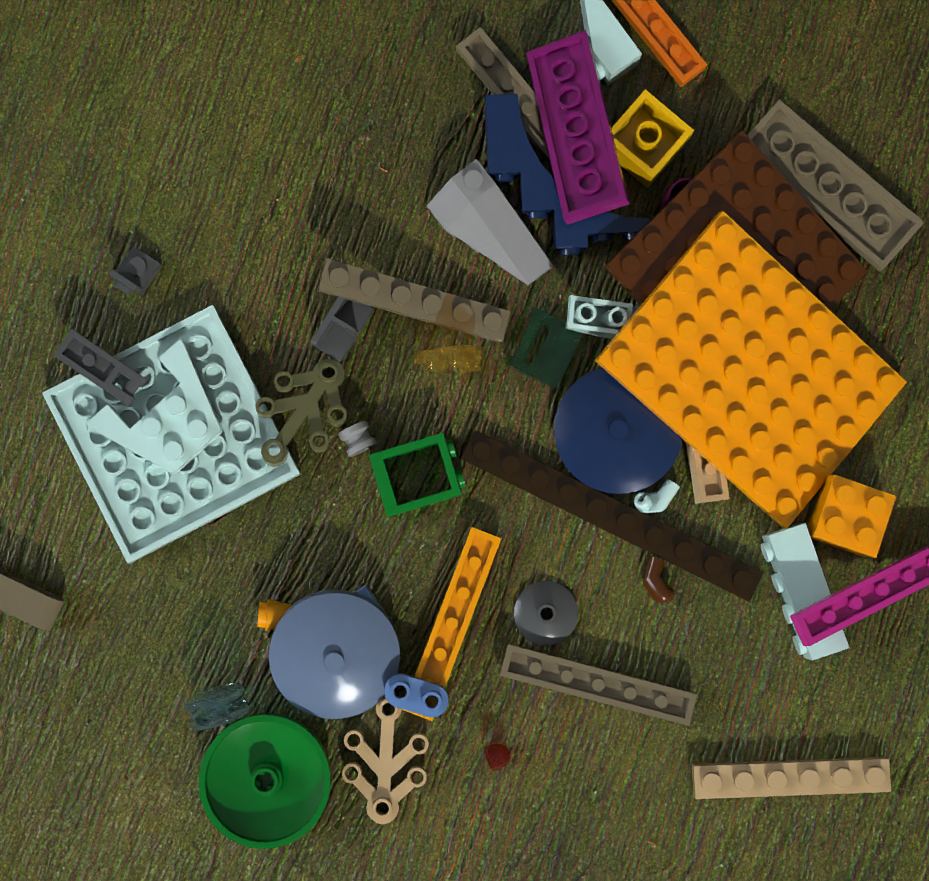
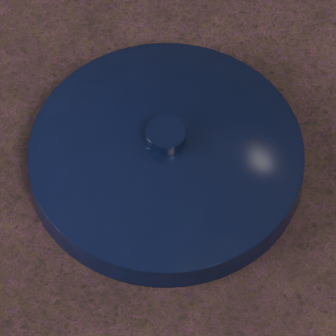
M603 368L593 370L579 378L567 390L556 412L554 436L556 447L563 463L579 481L602 492L615 494L631 493L654 484L672 467L681 449L683 439Z

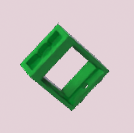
M439 433L369 455L388 518L462 496L460 489L465 488L466 485L461 469L454 470L451 458L457 456L452 438L445 440L444 434ZM438 444L451 489L398 505L385 460Z

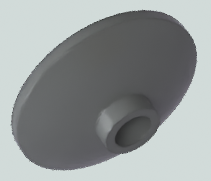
M539 581L526 587L518 596L514 606V619L520 633L529 641L539 645H554L565 640L574 630L578 619V607L573 595L564 586L552 581ZM546 607L550 608L553 612L552 617L548 620L542 619L540 615L541 610Z

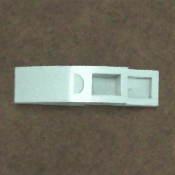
M570 295L566 328L613 339L639 307H635L631 303Z

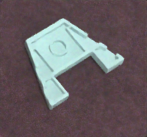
M180 339L158 358L180 384L135 425L130 427L109 404L104 406L85 423L89 428L174 475L182 470L223 432L210 399L200 381L197 369L190 358L187 346Z

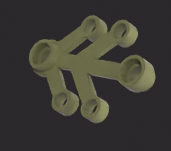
M324 359L315 365L313 371L293 375L282 371L275 375L274 385L277 391L287 393L293 387L313 385L307 394L272 400L269 397L258 399L255 405L256 411L264 419L270 418L277 413L295 410L277 437L267 440L262 445L261 455L267 465L278 467L285 463L288 457L286 446L307 416L311 431L309 439L311 449L317 453H322L328 449L329 437L323 430L318 401L325 391L330 406L328 410L329 423L335 427H340L346 423L347 411L341 405L338 387L344 381L345 373L338 361ZM330 369L335 374L331 378H326L323 376V372ZM282 378L290 380L287 386L282 387L278 384ZM268 403L272 408L268 412H262L260 406ZM337 411L343 414V418L338 421L331 417ZM318 437H322L326 441L321 447L313 444L314 440ZM272 446L280 448L279 454L275 456L270 455L268 450Z

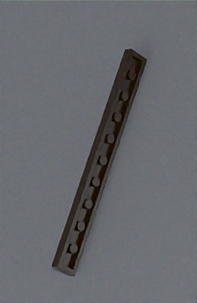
M476 430L461 457V460L745 601L750 602L763 575V572Z

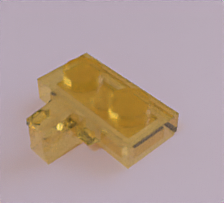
M455 345L415 351L414 364L427 365L428 371L447 370V365H450L451 368H458L461 373L480 371V360H483V347Z

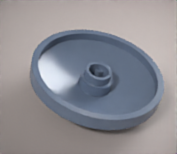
M346 590L319 591L295 602L278 621L269 647L271 674L282 695L301 711L327 719L352 717L376 705L385 696L384 688L386 682L391 676L398 673L400 663L398 635L388 615L369 598Z

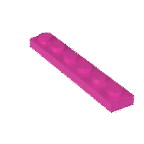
M929 545L790 615L803 646H811L929 585Z

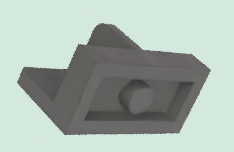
M338 297L311 339V344L324 354L342 363L373 314L374 309L368 305Z

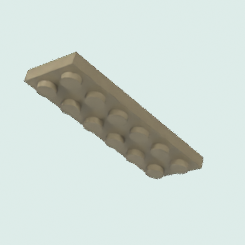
M780 99L747 135L833 233L879 272L890 263L924 224V221Z

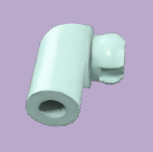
M666 479L658 492L638 493L634 498L635 507L638 511L645 514L662 512L667 508L680 487L673 481Z

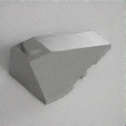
M477 159L454 175L428 203L427 208L446 232L454 237L456 236L468 244L470 248L483 254L527 286L553 267L499 187Z

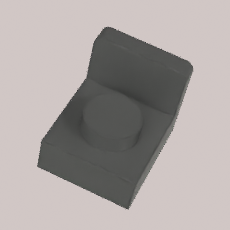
M134 246L118 270L111 269L108 274L116 279L113 284L115 287L127 295L134 291L142 297L163 265Z

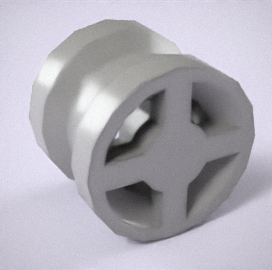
M366 420L338 433L340 440L344 441L347 445L346 452L348 457L356 456L377 445L375 438L371 437L368 432L369 425Z

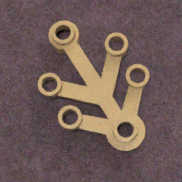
M385 696L376 704V713L382 719L379 756L366 743L364 735L360 730L352 729L344 737L345 746L350 750H355L378 776L377 789L362 775V768L358 763L349 762L342 770L343 779L347 783L354 784L368 800L366 806L368 816L378 824H387L393 821L399 811V801L414 787H421L425 784L427 772L421 766H413L408 771L407 778L392 790L391 777L416 754L426 752L429 746L428 737L423 733H416L411 737L409 744L393 757L395 719L400 716L402 709L394 706V713L390 715L385 714L383 705L389 703ZM349 735H358L360 743L358 745L350 744L348 740ZM422 738L425 741L424 748L416 749L413 746L414 739ZM349 767L357 769L358 776L356 778H350L346 774V770ZM414 771H420L423 774V779L420 782L412 780L411 774ZM378 803H386L389 810L386 813H380L377 810Z

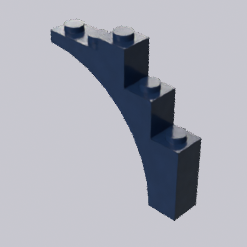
M518 94L485 95L488 174L490 177H495V182L514 181V176H519L521 214H528V219L547 218V213H552L554 251L561 250V256L580 255V249L588 247V236H592L593 242L612 241L611 235H624V240H630L651 219L625 217L604 212L567 225L563 218L555 179L542 166L528 141L521 120Z

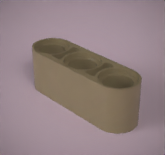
M0 568V610L34 627L51 631L65 600Z

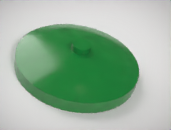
M273 713L250 715L226 727L208 747L200 766L199 794L203 808L212 824L230 840L256 849L282 847L304 836L321 817L328 803L331 791L332 774L330 761L317 736L299 721Z

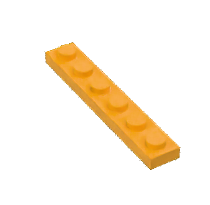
M471 527L415 677L440 684L444 688L446 687L502 538ZM429 695L426 698L427 705L431 707L436 706L438 698L434 695ZM404 710L406 712L422 717L429 721H433L434 717H426L414 712Z

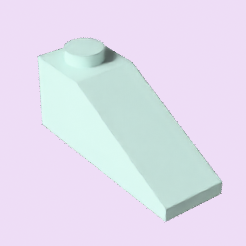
M580 0L584 30H586L590 38L599 80L603 79L608 86L636 67L642 53L603 0Z

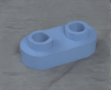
M405 673L391 676L384 688L385 698L392 706L426 717L440 716L448 706V693L443 686ZM403 685L407 690V694L403 697L397 696L394 692L395 687ZM429 695H434L438 698L436 706L431 707L427 705L426 698Z

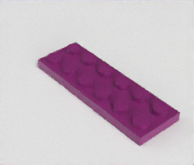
M586 30L526 52L564 221L568 225L630 204L590 38Z

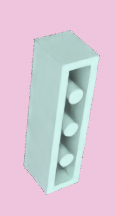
M806 523L795 524L788 528L762 535L764 543L761 544V550L767 562L771 561L775 573L771 575L772 582L778 593L781 592L784 598L785 605H782V611L788 624H793L790 615L831 595ZM793 624L796 636H793L794 646L798 654H803L806 659L813 661L849 648L843 629L811 646H803Z

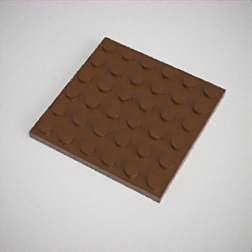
M743 130L738 132L604 265L641 306L719 212L724 211L829 310L868 272Z

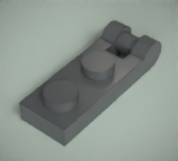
M73 329L69 331L53 354L54 357L128 406L135 400L133 395L138 388H143L148 381L144 376ZM121 375L129 379L122 389L115 385Z

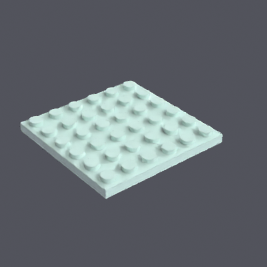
M214 305L113 356L148 379L144 387H139L133 395L135 400L130 406L124 404L81 374L42 393L127 563H132L301 475L288 447L287 460L281 466L272 467L264 462L261 455L262 445L269 439H275L279 434V430L272 417L264 419L257 414L255 405L258 399L262 397ZM180 339L187 346L190 358L197 369L200 381L210 399L223 432L182 470L174 475L89 428L85 423L104 406L109 404L130 427L135 425L180 384L158 359ZM121 375L115 385L122 389L129 379ZM265 404L260 406L262 412L269 411ZM272 446L268 450V453L272 456L280 452V448L277 446Z

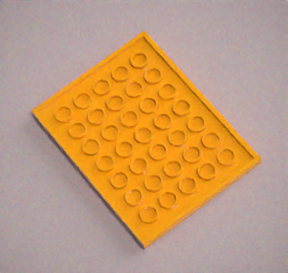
M724 211L719 212L594 360L782 528L790 526L826 482L827 476L835 471L907 383Z

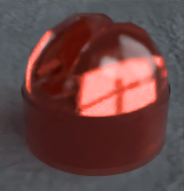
M492 743L484 747V753L492 772L502 769L508 764L510 752L506 746L500 743Z

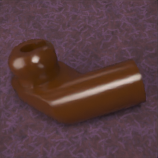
M649 556L643 585L654 601L657 603H669L674 598V590L672 587H668L661 577L665 560Z

